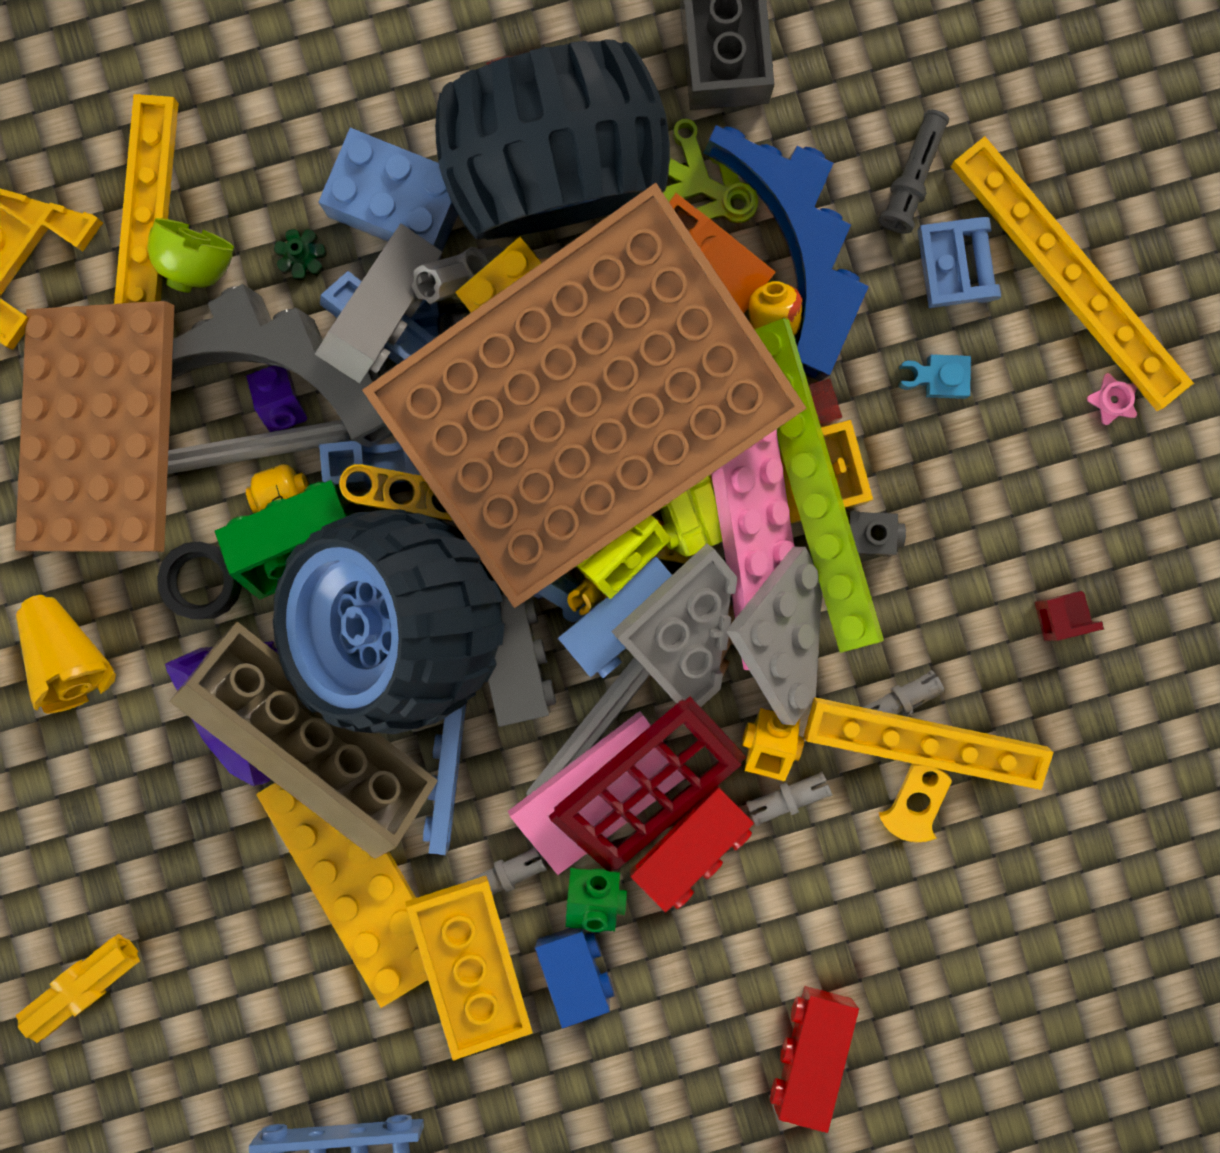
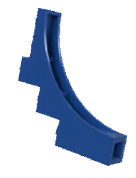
M716 125L703 153L725 165L750 185L777 221L791 254L797 290L802 298L803 321L801 330L794 336L805 375L821 382L830 376L869 287L859 282L860 278L853 272L844 269H838L837 271L832 269L851 227V224L843 221V217L836 211L828 208H821L820 210L815 208L834 163L825 159V155L821 151L812 147L801 148L796 146L787 159L782 156L781 151L771 145L761 144L759 146L746 140L745 135L735 128H721Z

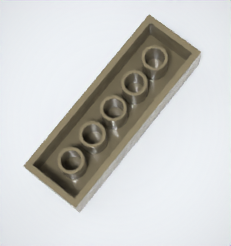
M236 622L216 643L169 701L374 859L398 846L438 782L436 778L379 733L354 732L346 728H340L326 723L320 712L312 713L299 700L297 692L290 681H287L278 653L239 622Z

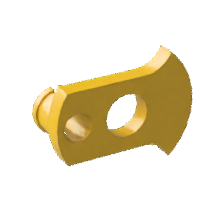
M911 764L893 805L886 811L878 812L884 826L896 837L909 842H927L937 839L936 834L932 830V824L951 785V777L941 769ZM928 771H933L937 774H933L930 777L923 776ZM918 792L924 793L930 798L928 807L919 812L910 810L906 805L909 796Z

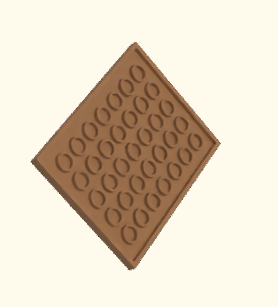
M654 183L362 389L463 536L480 556V560L514 608L807 409L657 183Z

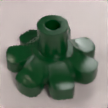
M296 229L288 230L285 233L288 242L277 241L274 247L276 254L282 256L277 261L278 268L283 274L291 271L295 280H304L306 278V270H309L313 275H318L323 267L317 259L326 256V247L321 243L315 244L318 238L312 230H305L302 237H300Z

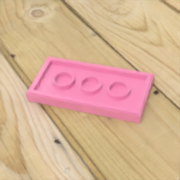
M640 711L508 810L510 818L557 875L561 874L587 853L551 822L549 815L555 811V806L651 726ZM654 747L634 765L650 779L669 761ZM676 770L659 784L657 788L665 794L683 781L685 777ZM626 771L606 789L617 800L623 802L641 785ZM647 794L629 811L634 816H637L654 803L656 799L651 794ZM598 795L578 813L594 826L611 812L613 808ZM620 817L601 834L608 838L624 826L627 821Z

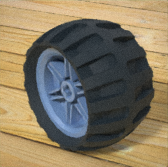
M610 39L590 42L577 41L565 45L530 50V52L513 57H505L476 70H470L460 75V78L455 81L448 82L442 88V93H439L435 124L439 168L449 197L458 215L475 239L494 240L517 237L590 221L612 214L654 183H657L662 192L666 190L670 163V141L665 109L647 67L633 46L628 42L619 43L616 40Z

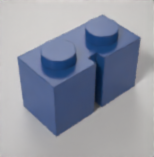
M568 928L537 939L535 950L562 1029L610 1012L609 998L614 997L615 993L608 972L600 974L595 958L602 955L595 933L587 934L586 929Z

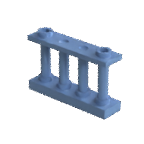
M395 1115L389 1117L386 1122L287 1129L285 1124H273L264 1127L258 1132L249 1145V1153H284L300 1150H309V1153H326V1148L351 1147V1153H368V1145L392 1144L393 1153H410L409 1142L419 1141L424 1123L423 1119H412L410 1115Z

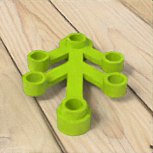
M690 119L679 120L674 126L673 139L677 145L682 147L688 167L670 158L668 177L679 183L666 187L663 194L667 200L670 201L675 193L684 199L703 194L715 201L699 206L697 209L711 220L723 216L730 222L743 223L751 219L758 207V196L755 190L750 185L740 182L736 173L711 157L709 159L719 166L723 185L710 179L696 139L698 131L696 124ZM681 128H688L692 131V136L682 138L678 131ZM735 198H739L744 201L745 207L739 210L734 209L730 202Z

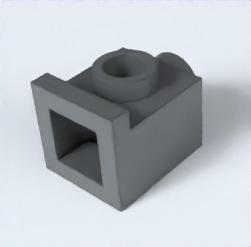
M849 511L846 513L860 556L891 557L897 555V548L904 547L906 527L904 523H898V514ZM873 526L882 528V540L876 541L871 537L870 532Z

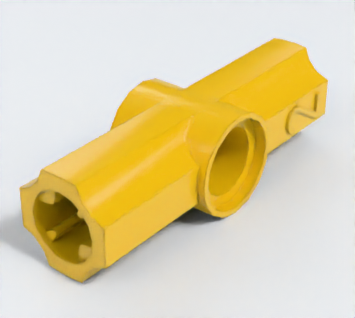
M117 934L106 941L84 961L81 959L55 978L49 984L51 987L15 1015L18 1020L17 1027L21 1033L36 1043L47 1038L71 1016L76 1017L107 993L106 988L140 962L137 954L138 950L129 939Z

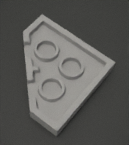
M709 544L704 545L611 631L676 704L682 699L685 701L691 696L702 707L721 689L723 673L719 669L722 650H727L729 635L726 630L731 624V617L728 616L730 596L735 594L738 577Z
M806 547L791 548L726 630L781 724L792 726L796 725L814 697H816L822 590L818 580L817 568L814 566Z

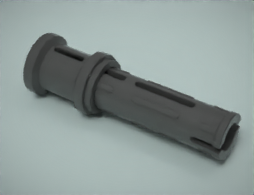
M932 109L924 113V119L911 148L902 176L896 178L890 187L892 196L887 209L882 211L878 218L879 223L888 230L907 234L911 233L915 223L912 219L918 204L923 202L927 193L924 183L946 125L949 123V117L941 111Z

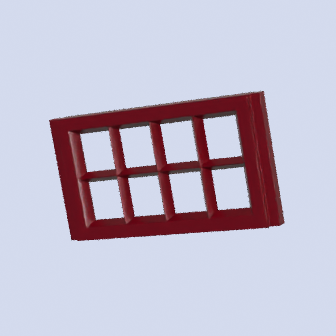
M689 696L685 701L683 699L555 806V811L549 815L551 822L606 871L618 870L742 765L741 762L747 757L697 702ZM684 724L697 739L676 756L663 740L680 725ZM705 746L718 761L697 777L684 763ZM655 747L669 763L648 779L634 764ZM678 770L691 784L670 801L657 786ZM627 771L641 786L623 802H620L606 788ZM647 794H651L663 807L645 823H642L629 810ZM599 795L613 810L592 826L578 812ZM620 817H623L635 831L615 847L601 833Z

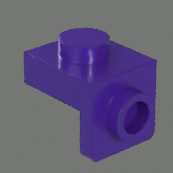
M272 365L246 376L254 409L269 432L284 430L307 420L306 412L297 399L290 370Z

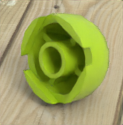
M163 218L155 219L153 227H151L147 245L151 264L159 274L168 278L166 285L186 293H190L192 287L206 288L217 283L226 274L234 250V246L230 242L211 232L202 230L201 234L190 230L189 224Z

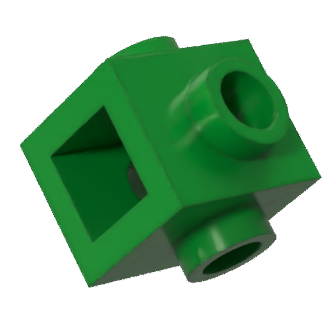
M570 868L565 927L586 929L590 932H615L617 915H625L627 890L619 889L620 872H610L603 869Z

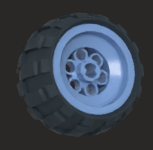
M401 509L357 512L322 526L321 530L310 534V537L307 538L304 544L297 545L286 559V568L282 577L278 578L275 590L274 615L272 619L274 641L287 681H290L297 692L299 700L312 713L320 712L326 723L354 732L397 734L439 722L467 704V700L476 695V691L482 687L483 683L488 682L497 665L495 656L498 646L503 645L505 623L501 619L500 602H503L498 584L493 580V577L480 560V556L467 540H464L460 530L437 518Z

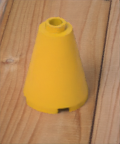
M36 595L26 599L21 604V608L16 613L30 701L36 711H38L39 707H42L44 713L51 714L78 707L89 701L86 694L96 688L102 694L115 682L116 673L112 665L55 598Z

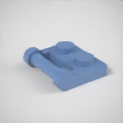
M989 217L920 225L917 232L929 308L972 302L985 303L1002 297L1000 285L995 284L988 238V233L991 232ZM966 235L972 237L979 286L975 287L970 285L963 238Z

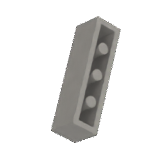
M400 223L326 334L315 355L359 384L369 369L377 374L390 354V351L385 349L384 345L387 341L395 345L408 325L401 320L402 316L405 314L411 318L423 300L417 298L411 286L414 281L413 271L423 264L437 261L442 251Z

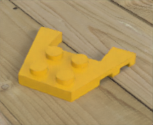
M0 188V296L47 230L53 231L83 252L103 222L93 214L76 212L61 205L44 203ZM1 297L0 343L13 350L25 334V328L30 318L1 299Z

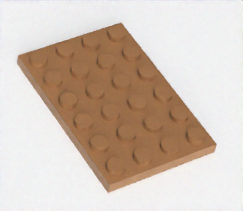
M166 301L26 309V316L30 319L25 328L15 551L164 552L174 305Z

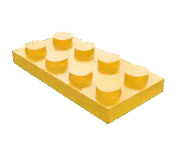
M487 875L405 901L452 1060L454 1061L532 1034V1028Z

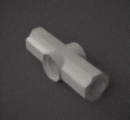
M499 245L483 249L470 247L457 256L423 264L413 271L414 281L411 286L417 298L424 299L429 304L448 298L460 299L455 292L504 251V249Z

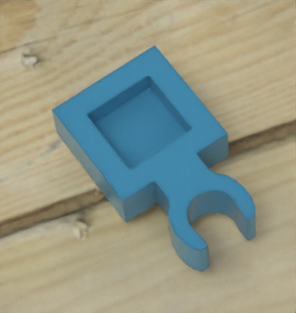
M931 354L927 357V366H922L916 361H905L899 366V369H909L914 373V381H901L898 384V387L901 389L910 390L919 385H926V397L966 399L970 396L971 356Z

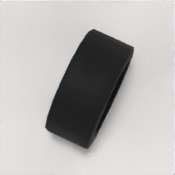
M201 541L184 543L171 550L162 561L157 575L158 592L165 605L177 615L195 620L214 619L228 612L237 602L242 589V585L229 575L220 547ZM197 557L212 559L219 565L224 577V585L219 596L214 601L205 605H195L186 601L181 596L177 585L180 568L185 562Z

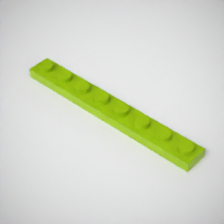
M782 318L754 330L807 408L777 428V437L812 560L818 571V580L840 653L882 642L884 638L789 319Z

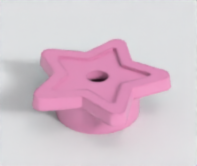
M1107 373L1103 377L1101 390L1089 395L1087 402L1100 409L1101 420L1104 425H1109L1118 416L1135 418L1137 412L1133 404L1137 387L1133 383L1126 384L1117 381L1110 373ZM1112 396L1117 398V403L1111 402Z

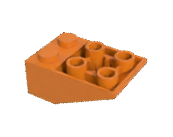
M675 193L669 203L743 314H745L749 308V300L752 293L757 288L767 284L776 272L710 218Z

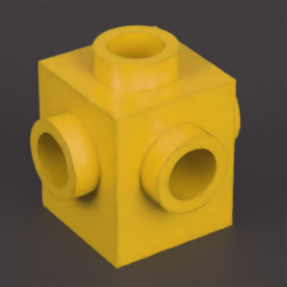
M760 708L755 723L747 722L742 738V746L748 748L745 771L785 781L794 760L799 761L804 747V737L799 736L800 719L795 726L781 724L774 711Z

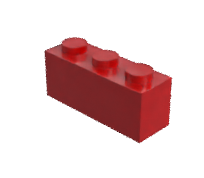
M716 786L697 802L630 869V877L665 913L672 906L679 909L693 895L694 891L691 887L702 876L706 880L713 876L723 864L720 858L731 847L734 850L739 849L751 837L752 832L749 828L754 822Z
M804 986L802 997L796 996L791 1011V1021L795 1022L792 1037L784 1039L780 1061L785 1063L781 1079H774L770 1094V1103L774 1104L780 1121L828 1133L859 1013V1008L852 998Z

